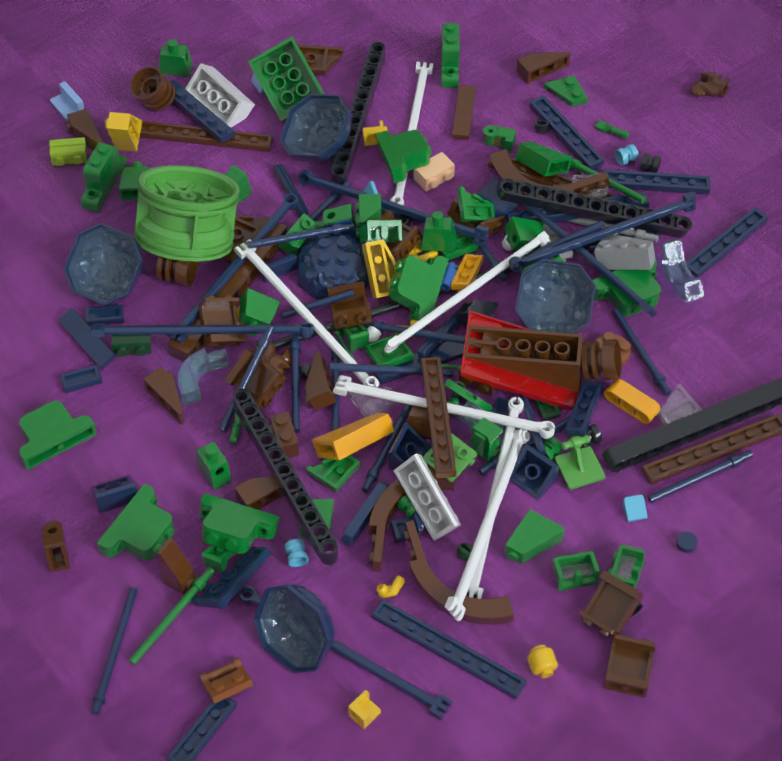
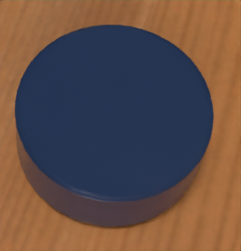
M682 532L677 538L676 545L680 551L690 553L696 549L698 540L693 533Z

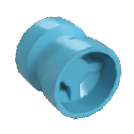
M629 144L624 149H616V161L620 166H623L629 161L634 162L638 160L639 154L635 145Z
M293 539L285 544L286 553L289 554L288 563L291 567H300L309 561L307 553L304 552L306 547L302 539Z

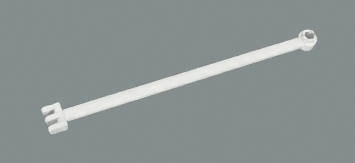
M417 61L415 73H419L407 131L417 129L427 75H432L434 63H430L429 68L427 67V62H423V67H420V62ZM406 179L396 184L395 194L390 201L404 205L403 194Z
M545 231L540 233L531 242L411 327L390 339L384 348V352L390 353L395 350L398 345L510 266V258L514 256L522 258L536 247L546 246L550 242V236Z
M245 243L240 244V248L238 246L234 248L235 253L241 259L247 257L307 323L314 325V331L344 363L358 364L255 253L256 248L248 249ZM353 372L364 385L375 388L379 387V381L374 376H369L366 372Z
M340 375L333 389V392L338 395L346 396L347 392H353L427 408L426 398L352 383L351 377ZM447 403L448 413L478 420L484 417L492 423L539 432L544 439L551 438L555 432V425L551 421L534 422Z
M516 397L511 398L508 402L509 416L518 418L519 414L523 411L524 403L519 397L517 401L519 405L513 404L516 403ZM506 426L487 509L512 446L515 427ZM493 524L467 593H470V598H473L475 594L478 595L476 599H482L483 588H479Z
M525 429L513 431L512 446L454 596L448 597L445 608L454 616L456 621H460L464 616L466 608L462 605L521 447L530 440V434Z

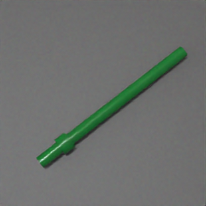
M572 159L571 169L581 171L590 177L600 174L583 165L581 161ZM609 178L610 185L608 186L642 204L646 201V197Z
M208 567L199 578L197 577L193 581L192 587L129 658L128 661L132 665H135L197 592H201L204 589L206 582L215 573L213 568Z

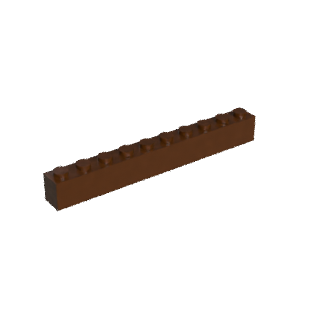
M278 222L265 238L285 235L287 233V226ZM262 223L260 225L259 230L265 225V223ZM278 244L257 247L255 253L267 265L278 251ZM247 258L215 297L222 298L226 295H232L233 298L240 299L241 295L251 286L261 272ZM200 314L191 325H201ZM188 334L183 343H179L177 339L171 338L168 343L170 356L190 364L204 346L203 334Z

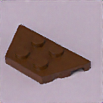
M298 45L314 75H326L344 55V48Z
M235 215L233 249L224 256L229 264L238 256L234 248L237 246L240 248V244H246L247 240L253 235L255 236L260 225L265 223L270 218L269 216L259 219L254 218L253 215Z

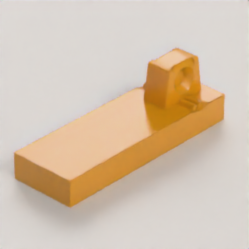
M465 254L451 282L452 290H458L459 293L474 282L483 264V255Z

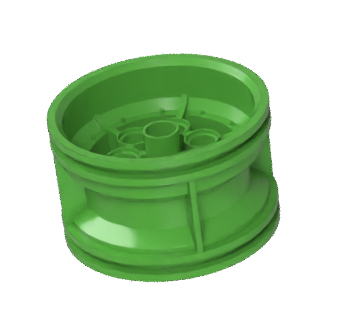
M184 165L155 167L146 170L140 175L134 237L141 248L157 256L179 261H209L224 257L232 251L236 207L240 192L238 184L233 179L213 170Z

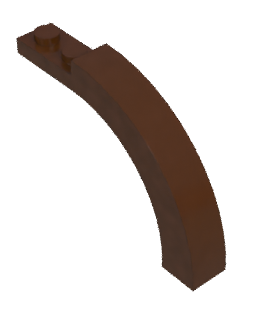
M507 149L490 154L492 163L502 179L510 178L538 184L519 173L514 167ZM604 172L566 185L542 186L586 195L591 190L606 188L607 185H610V180L607 173ZM521 191L523 195H527L526 192Z
M427 465L441 490L454 491L455 480L449 482L446 478H436L435 470ZM399 479L390 484L381 494L370 517L369 535H372L371 545L375 547L374 551H370L369 563H373V571L381 572L388 524L392 516L399 509L397 507L398 502L407 494Z
M414 520L406 522V530H403L406 542H410L412 546L409 549L412 559L409 564L413 578L419 589L431 603L452 616L445 608L448 597L454 596L456 592L446 587L431 571L426 561ZM508 595L495 599H476L465 596L462 605L466 610L461 620L484 625L504 624L514 621V613Z

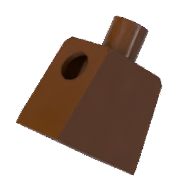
M56 520L48 521L46 526H43L41 529L43 548L50 572L70 569L63 525ZM59 547L60 553H53V548Z

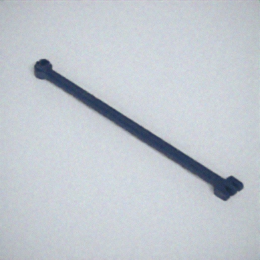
M303 170L298 175V181L302 185L313 184L358 200L359 194H368L316 177L310 170ZM381 198L382 208L424 222L427 217H432V214ZM453 222L457 233L474 238V244L480 246L487 245L486 240L488 239L489 228L478 225L474 229Z
M524 205L559 237L568 236L563 229L540 209ZM582 246L574 249L651 317L656 316L657 312L586 249Z
M686 193L681 201L524 258L514 256L509 260V267L514 273H519L525 267L542 259L551 258L680 210L686 213L694 211L696 209V193Z
M293 193L286 194L283 204L251 241L265 239L289 210L297 207L298 197L296 195L293 196ZM237 256L178 325H191L199 316L198 304L206 296H216L247 260V257L241 259ZM165 334L168 337L171 336L174 340L177 339L179 343H183L188 337V334Z
M95 323L92 325L91 336L264 334L268 325L105 326V323ZM311 323L271 325L275 328L272 334H301L302 338H310L314 333V325Z
M244 586L242 591L239 592L242 603H252L258 607L262 597L256 594L253 587ZM250 595L251 598H248V599H247V598H244V596ZM334 639L331 647L332 651L430 707L428 714L438 720H442L444 717L442 713L447 712L448 708L446 706L450 707L453 703L442 694H439L436 699Z

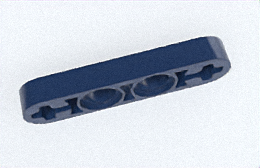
M380 481L346 528L342 536V542L349 546L354 545L370 522V517L377 500L389 484Z

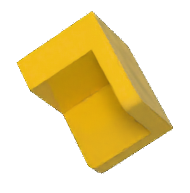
M367 690L348 706V716L363 729L381 713V709L369 699V692Z

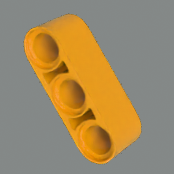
M622 379L614 380L604 391V396L609 402L641 423L649 424L661 410L660 405L655 400Z

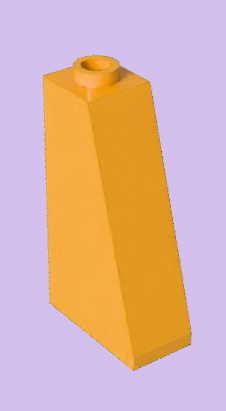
M375 413L312 439L318 458L341 460L394 432L393 422L388 413Z

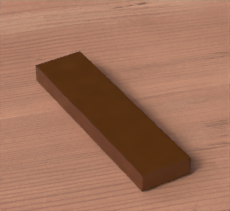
M459 85L452 138L469 140L476 86Z

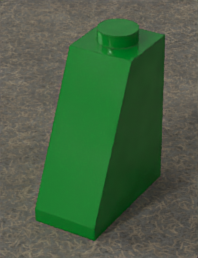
M534 142L520 143L516 155V160L543 176L568 173L573 158L570 155Z
M530 509L505 544L504 555L513 562L523 564L561 542L564 538L565 528Z

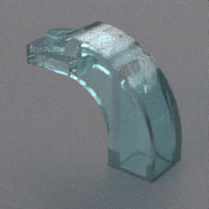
M681 239L662 243L664 255L662 264L667 279L675 293L687 302L704 297L701 279L694 277L687 267Z
M204 348L195 352L184 361L178 373L179 394L183 405L202 400L198 381L205 373L229 366L226 349L207 354Z

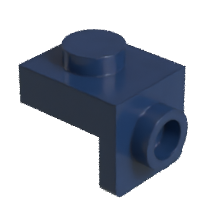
M413 513L409 519L391 521L390 528L394 542L406 541L403 530H406V522L414 520L418 536H420L423 531V522L419 519L418 513Z

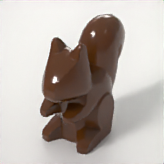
M701 72V81L693 83L689 91L696 97L706 95L723 98L730 89L728 87L730 78L722 81V74Z
M269 340L270 344L267 350H264L262 357L282 374L286 373V369L292 366L290 349L287 348L282 355L275 353V346Z

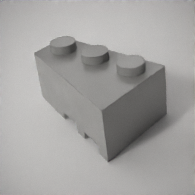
M611 235L601 239L594 250L596 259L609 270H651L656 261L653 241Z

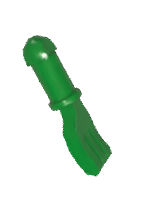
M599 120L594 126L598 131L604 133L611 132V134L620 136L623 139L629 137V133L626 130L611 126L602 120Z
M236 411L235 423L232 424L230 436L232 444L237 443L241 429L240 418Z

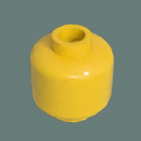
M538 645L532 648L527 656L533 675L548 678L554 674L553 671L558 667L552 648L546 647V645Z

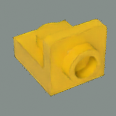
M379 120L380 126L363 128L365 146L377 145L375 133L387 131V126H383V120Z

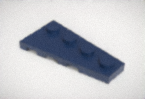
M265 547L251 548L234 563L236 567L225 570L220 575L221 579L216 584L210 583L204 588L206 592L200 597L196 595L191 599L194 606L217 609L226 607L235 594L241 591L243 585L253 577L258 568L266 562V559L271 555L269 549Z

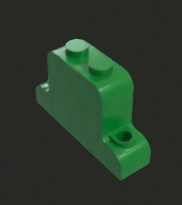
M442 23L441 88H458L459 23Z
M410 130L397 135H391L389 131L375 133L378 148L394 183L404 181L408 171L430 163L429 155H432L430 145L427 144L426 137L422 136L419 130Z
M99 142L85 164L83 175L86 189L81 198L83 209L99 213L125 168L127 157L118 154L116 146Z
M411 255L396 262L394 275L389 282L390 288L388 293L392 300L410 309V321H419L434 310L449 259L437 256L433 259L429 258L424 262Z
M657 260L651 270H615L612 272L652 308L658 304L661 287L654 279L657 274ZM605 276L592 280L596 285L594 300L609 299L615 308H619L623 316L626 317L639 314L643 310Z
M60 401L46 403L42 407L26 413L19 421L22 434L28 442L19 451L22 463L26 470H29L97 435L94 422L86 415L75 419L72 418Z
M143 484L97 542L100 554L112 558L121 550H126L143 560H151L157 555V552L166 540L173 536L175 529L172 516L156 506L158 498L155 497L154 489L151 486Z
M206 493L201 497L200 517L204 520L202 541L207 544L243 554L248 551L256 538L273 539L278 533L280 516Z

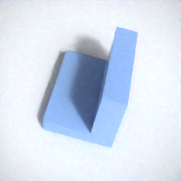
M64 81L59 84L61 94L51 98L50 103L68 121L67 114L83 110L84 104L83 100Z

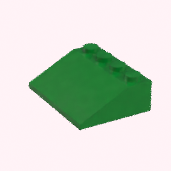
M293 36L248 61L281 122L287 119L290 108L309 94H325Z

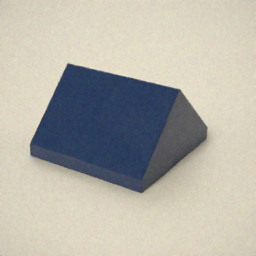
M492 174L476 194L483 200L493 203L495 218L502 215L505 217L506 213H510L518 206V203L504 201L498 197L497 190L501 182Z
M407 422L404 423L388 453V468L391 470H395L415 454H420L423 457L432 448Z
M526 444L515 463L510 480L537 499H540L557 481L559 465Z
M130 475L92 486L100 513L128 505L137 493L135 483Z

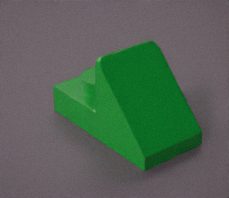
M362 324L341 328L342 334L348 340L351 352L363 349L364 345L368 344L369 331Z
M211 545L202 552V558L207 568L211 567L214 571L223 573L226 570L228 559L235 552Z

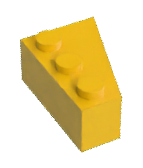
M110 112L109 118L105 120V128L108 130L112 143H114L118 150L137 152L143 120L135 118L132 114Z
M384 240L362 244L372 298L389 296V282L395 272V259Z

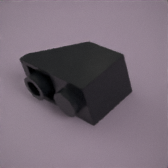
M479 300L465 302L455 316L467 330L469 310L491 317L494 315L495 309L499 304L497 302Z

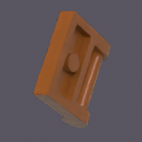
M238 657L232 659V662L207 674L204 672L199 675L202 685L214 704L253 686L252 679ZM229 672H232V673H230V674H228V675H226V676H224V677H222V678H219V677H221V676H223V675H225V674H227V673H229Z

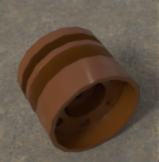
M149 66L138 70L130 83L131 93L151 111L157 112L168 108L175 98L176 90L174 85L155 67Z
M159 256L156 276L158 280L172 282L175 279L176 284L190 287L195 280L199 261H179Z
M617 339L604 340L602 348H600L597 340H594L592 344L590 341L583 342L581 366L586 381H592L593 377L596 381L600 380L602 372L606 380L620 379L622 358L620 344Z

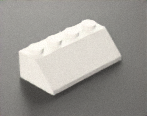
M201 63L185 88L229 127H233L245 120L255 105L214 67Z
M420 454L413 455L394 470L433 541L461 526L447 498L444 496L427 463Z

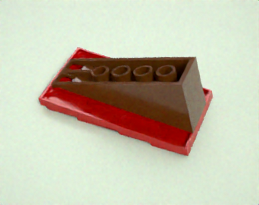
M469 310L461 376L468 380L488 384L493 388L521 394L526 398L546 402L548 405L572 411L579 394L583 334L530 330Z

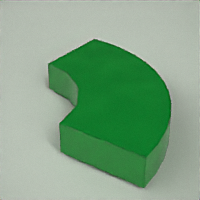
M447 379L445 382V386L488 412H491L493 409L490 404L452 380Z

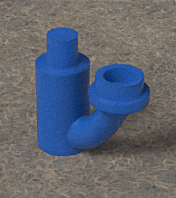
M448 262L440 287L443 291L451 289V282L456 273L455 263Z

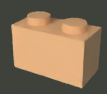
M441 152L430 158L428 165L414 169V180L427 192L432 188H436L439 184L454 177L455 164Z

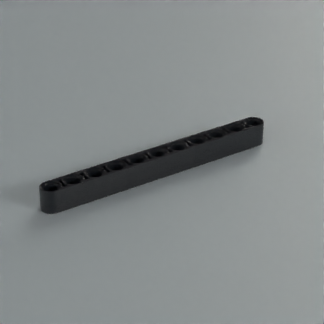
M374 42L370 46L350 108L352 124L350 133L342 148L337 150L331 167V181L341 185L348 181L363 128L384 66L385 45L382 42Z
M510 178L503 179L497 190L498 197L504 201L597 221L603 220V222L611 224L631 219L626 214H630L634 218L654 210ZM521 191L526 192L527 195H523ZM669 214L633 228L682 238L691 229L692 222L686 216Z
M782 378L606 449L602 457L612 472H619L782 405Z
M245 388L236 389L232 395L234 410L320 561L325 565L335 564L338 560V544L250 392Z

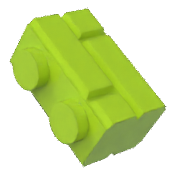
M85 137L50 140L52 166L87 163Z

